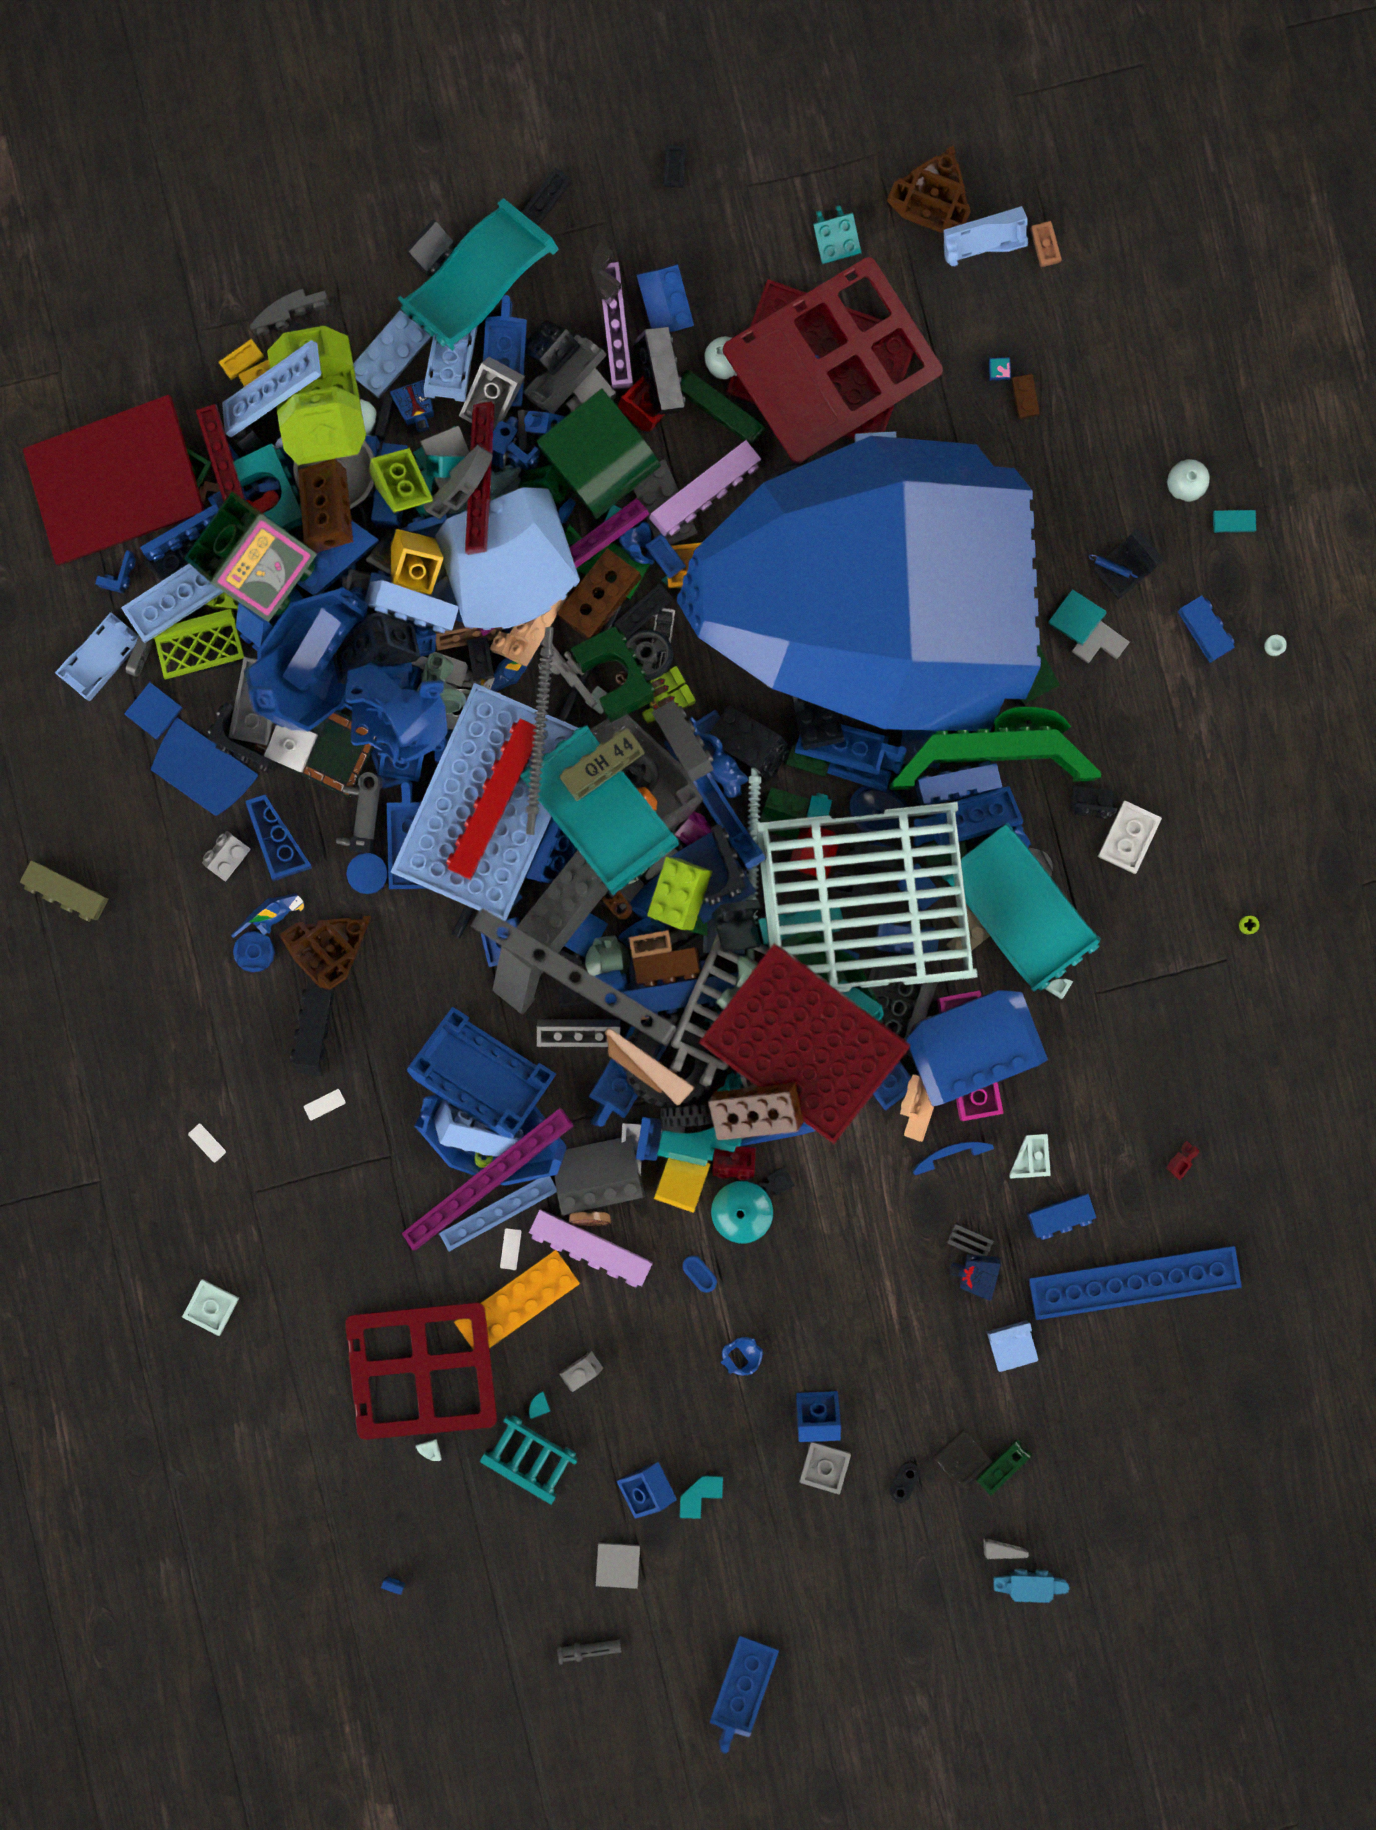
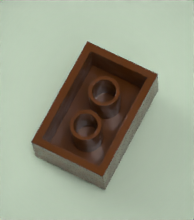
M697 948L633 959L637 984H641L646 988L658 986L657 982L663 981L666 984L675 983L681 977H684V980L697 979L698 974L702 970L699 950Z

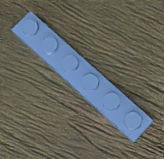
M551 1176L536 1179L439 1234L448 1251H451L557 1192L556 1185Z

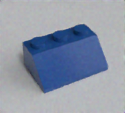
M675 263L637 274L651 329L668 327L669 332H674L694 326L678 264Z

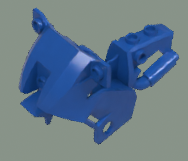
M369 662L365 666L348 670L345 699L348 703H355L352 704L351 743L353 745L370 744L380 750L378 755L388 756L393 763L398 762L401 764L411 762L430 751L445 750L448 739L445 736L448 732L446 709L440 696L444 690L443 680L422 682L419 691L401 689L409 685L408 673H412L411 662L388 666ZM356 688L363 690L362 693L357 695L351 693ZM359 727H366L368 732L360 736L356 733V730ZM380 742L386 743L389 746L385 747L384 745L380 744Z

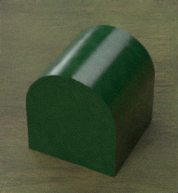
M603 388L598 390L537 440L543 456L551 465L555 466L569 488L596 519L661 467L649 446Z

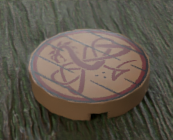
M575 1212L570 1214L569 1223L578 1226L609 1225L611 1219L608 1213Z

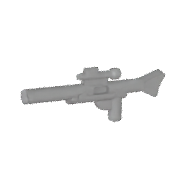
M544 638L540 644L542 646H544ZM552 644L554 655L551 657L553 662H550V665H552L550 671L554 674L561 673L571 688L575 687L591 708L597 705L596 700L577 677L578 673L581 676L583 673L571 657V653L569 651L564 653V657L568 659L566 662Z

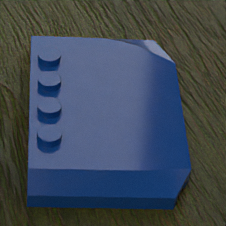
M996 990L921 1020L911 1034L905 1038L911 1045L909 1049L931 1106L947 1103L1031 1069L1048 1060L1023 993L1019 991Z

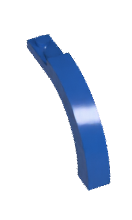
M709 772L693 782L690 780L717 825L720 824L721 828H726L730 838L728 843L734 848L736 854H738L748 870L766 859L764 853L731 808L711 773Z

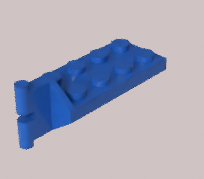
M504 295L502 297L501 316L486 317L483 361L491 357L524 375L527 320L512 317L513 304L510 297ZM523 382L511 407H522Z
M219 491L208 498L212 505L211 507L141 546L140 548L149 561H157L165 556L164 553L170 549L172 551L179 549L184 541L188 539L192 541L201 535L200 532L205 530L224 503L221 492Z
M842 724L844 742L804 750L799 735L795 748V753L876 775H879L881 768L892 770L895 774H899L902 771L906 754L904 746L888 745V736Z
M411 781L401 784L402 802H387L389 889H428L391 873L421 802H414V784Z
M1010 786L954 801L958 804V811L955 812L959 842L995 832L1007 822L1011 827L1023 824V818ZM946 813L930 814L928 818L915 819L914 827L947 824ZM949 832L914 836V845L921 846L922 843L935 840L939 846L950 845Z
M630 1026L624 1039L628 1040L629 1036H632L635 1029L633 1026ZM660 1044L654 1051L653 1059L658 1062L667 1046ZM612 1058L588 1096L600 1104L591 1119V1124L595 1126H604L611 1112L625 1118L638 1097L633 1091L632 1085H629L626 1080L627 1074L626 1071H623V1066Z
M740 1635L710 1718V1723L723 1728L719 1740V1746L723 1753L729 1751L734 1733L750 1737L779 1652L775 1648Z

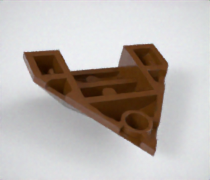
M954 145L941 155H937L917 167L906 177L894 182L887 202L902 218L940 233H944L945 229L967 222L971 211L969 204H967L966 191L959 164L956 161Z
M363 916V919L351 920V918L320 920L312 924L299 922L280 933V937L294 961L320 988L331 990L347 979L371 916Z

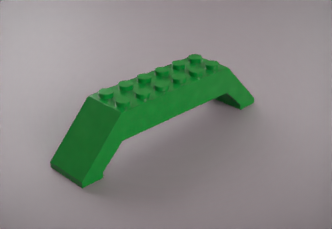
M1041 726L1035 730H1031L1030 727H1020L1015 731H1010V728H999L994 732H989V729H978L974 733H969V730H957L953 734H948V731H936L891 782L889 790L911 789L915 786L914 780L930 764L1051 758L1073 777V782L1094 781L1101 777V772L1057 729L1051 730V726Z

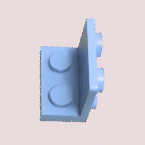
M1027 1320L987 1331L999 1372L1038 1361L1030 1332L1032 1331L1031 1325Z

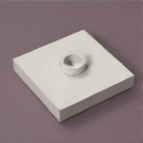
M276 725L264 757L296 771L303 772L318 734L311 731H294Z

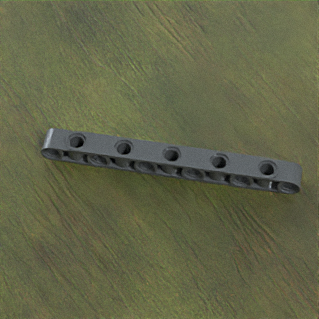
M481 908L471 924V927L662 1045L667 1046L676 1032L677 1027L486 909ZM500 927L506 928L508 931L507 938H499L497 936V929ZM536 949L543 951L544 958L542 961L534 959L533 952ZM575 971L580 975L578 983L570 981L569 975L571 972ZM609 993L613 994L616 998L613 1005H608L605 1002V997ZM645 1015L651 1019V1025L647 1028L641 1024V1019Z

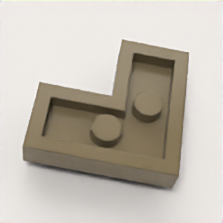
M966 904L972 951L990 935ZM949 916L959 928L958 916ZM955 937L946 944L949 950L962 949L961 937Z

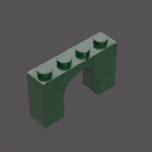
M615 626L571 648L573 657L582 673L607 661L618 662L629 671L626 682L620 688L599 698L601 707L610 723L653 702V693L655 692L650 681L646 682L644 678L646 673L641 664H636L634 660L636 655L633 649L627 648L625 644L627 640L622 631L618 632Z

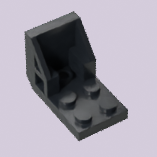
M382 612L369 614L346 636L333 655L337 680L344 685L347 683L348 670L365 666L369 662L388 666L416 662L420 658L414 625Z
M790 695L804 750L844 742L838 712Z

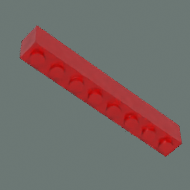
M521 718L518 723L514 721L509 731L512 735L509 741H504L500 750L503 754L500 760H495L491 768L494 771L491 779L487 777L482 787L485 791L482 797H477L473 806L476 810L473 816H468L464 824L467 827L465 833L458 836L455 843L458 847L455 853H450L446 864L449 865L447 868L449 871L471 881L523 774L522 772L527 766L531 753L534 751L532 747L535 744L532 742L535 741L533 735L536 732L533 730L536 729V726Z

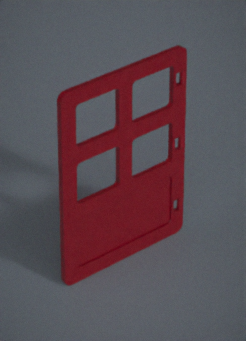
M870 257L862 259L728 340L722 348L725 357L787 454L795 463H801L935 380L943 372L942 365L875 260ZM854 271L857 278L849 282L845 276ZM866 277L890 312V316L867 331L861 332L838 297V293ZM803 302L806 308L798 313L794 307ZM819 304L825 305L847 340L844 345L821 359L815 357L794 324L796 318ZM899 329L920 359L923 368L900 383L894 384L873 352L871 345ZM752 333L754 340L746 344L743 338ZM856 356L878 388L880 395L855 411H850L829 379L827 372L851 357Z

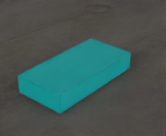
M1256 510L1214 511V532H1255Z

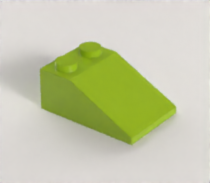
M410 448L371 458L370 476L376 489L393 512L433 501Z

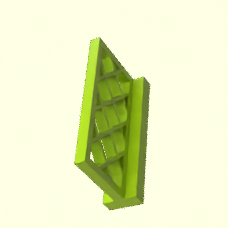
M231 609L175 623L154 637L165 680L244 658L239 632L236 628V616ZM232 625L233 632L229 638L220 634L224 627ZM208 631L215 634L209 644L201 640L203 634ZM218 636L227 641L222 650L213 647ZM186 637L195 639L189 649L180 645ZM171 642L175 646L170 654L163 652L161 644ZM198 642L207 646L201 656L193 652ZM231 643L237 646L239 654L230 656L225 651ZM178 648L187 651L182 661L173 657ZM210 649L219 653L213 661L205 659ZM192 654L199 658L196 665L190 667L185 663ZM171 659L179 663L176 671H167V665Z

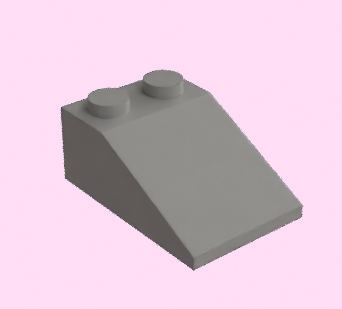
M488 357L479 367L459 416L472 423L473 405L492 401L495 405L494 431L498 423L503 421L525 376Z

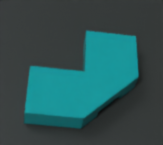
M702 1475L686 1490L680 1498V1518L701 1519V1498H722L723 1476Z

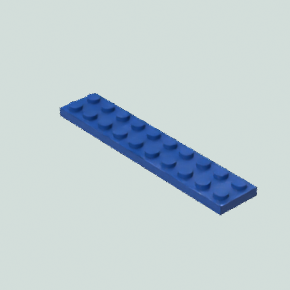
M1235 1246L1029 1278L1036 1320L1242 1288Z

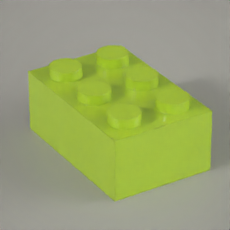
M666 857L647 916L681 930H693L712 871L677 857Z

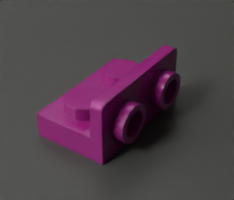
M692 811L674 835L689 846L710 833L711 828L714 826L709 824L703 815Z

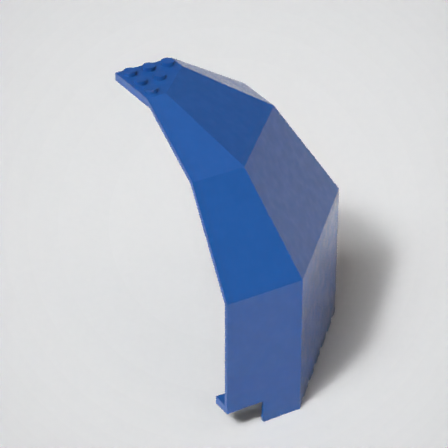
M869 436L768 480L759 486L694 550L693 556L689 560L687 574L683 578L681 591L677 596V603L698 638L772 689L882 729L945 731L989 729L990 732L1004 699H1026L1041 667V657H1037V646L1040 645L1039 628H1036L1035 617L1039 616L1038 598H1034V588L1037 587L1036 569H1033L1032 558H1036L1035 540H1031V529H1034V511H1030V500H1033V491L1015 468L994 467L977 444Z

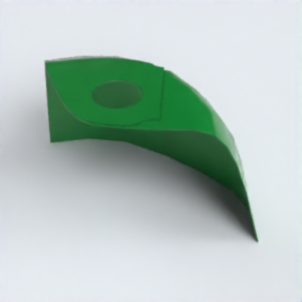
M1037 707L1011 708L994 720L996 731L999 728H1010V731H1015L1020 727H1030L1031 730H1035L1041 726H1051V730L1057 729L1063 734L1071 727L1066 719L1057 712ZM1026 720H1030L1031 724H1026L1024 722Z

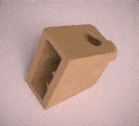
M669 931L629 937L633 958L672 952Z

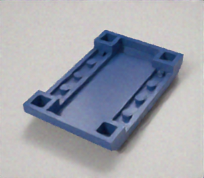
M452 1007L409 1065L407 1071L415 1081L502 1137L513 1139L555 1078L556 1073L540 1063L536 1066L468 1022V1016Z

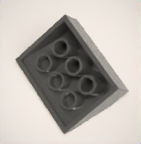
M899 964L872 967L868 981L917 976V970ZM893 982L884 986L871 987L878 1003L883 1008L882 1024L906 1041L905 1038L911 1034L916 1025L921 1020L926 1019L938 982L905 985L903 982ZM908 1049L905 1054L912 1056L910 1049Z
M632 1135L626 1136V1141L622 1142L621 1137L566 1149L558 1174L555 1175L562 1215L645 1197Z

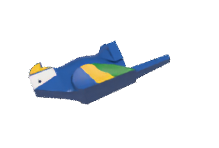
M505 658L497 666L494 678L481 680L480 684L487 689L497 692L511 684H516L528 665L523 666Z
M297 893L267 898L231 936L234 938L251 923H254L263 935L269 934L271 926L281 921L289 911L299 909L301 912L304 909L303 900Z

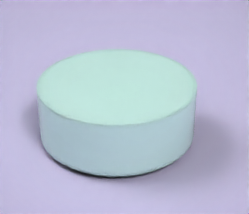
M1272 635L1265 642V650L1269 655L1278 656L1286 650V640L1280 635Z

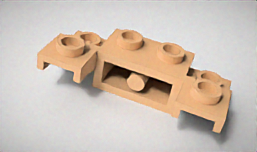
M567 597L563 601L560 599L552 605V609L529 622L514 626L510 634L499 632L489 649L520 665L527 666L545 636V627L551 626L557 616V612L563 606Z

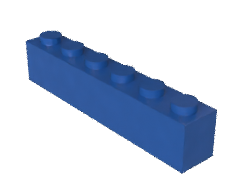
M739 972L729 974L738 977ZM717 976L707 977L705 985L722 993L728 988L732 989L735 986ZM698 979L623 991L621 993L658 1015V1011L664 1010L666 1014L676 1013L678 1008L686 1007ZM701 992L697 1004H706V1007L718 1005L716 1003L717 999Z

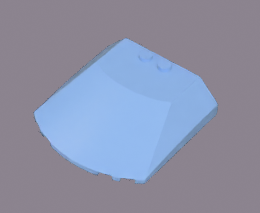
M522 487L490 501L487 552L470 555L465 552L467 511L446 519L435 535L443 555L444 566L466 628L491 630V628L502 627L505 629L529 622L552 609L551 606L560 599L563 601L567 597L568 591L573 586L576 587L580 582L557 508L549 489Z

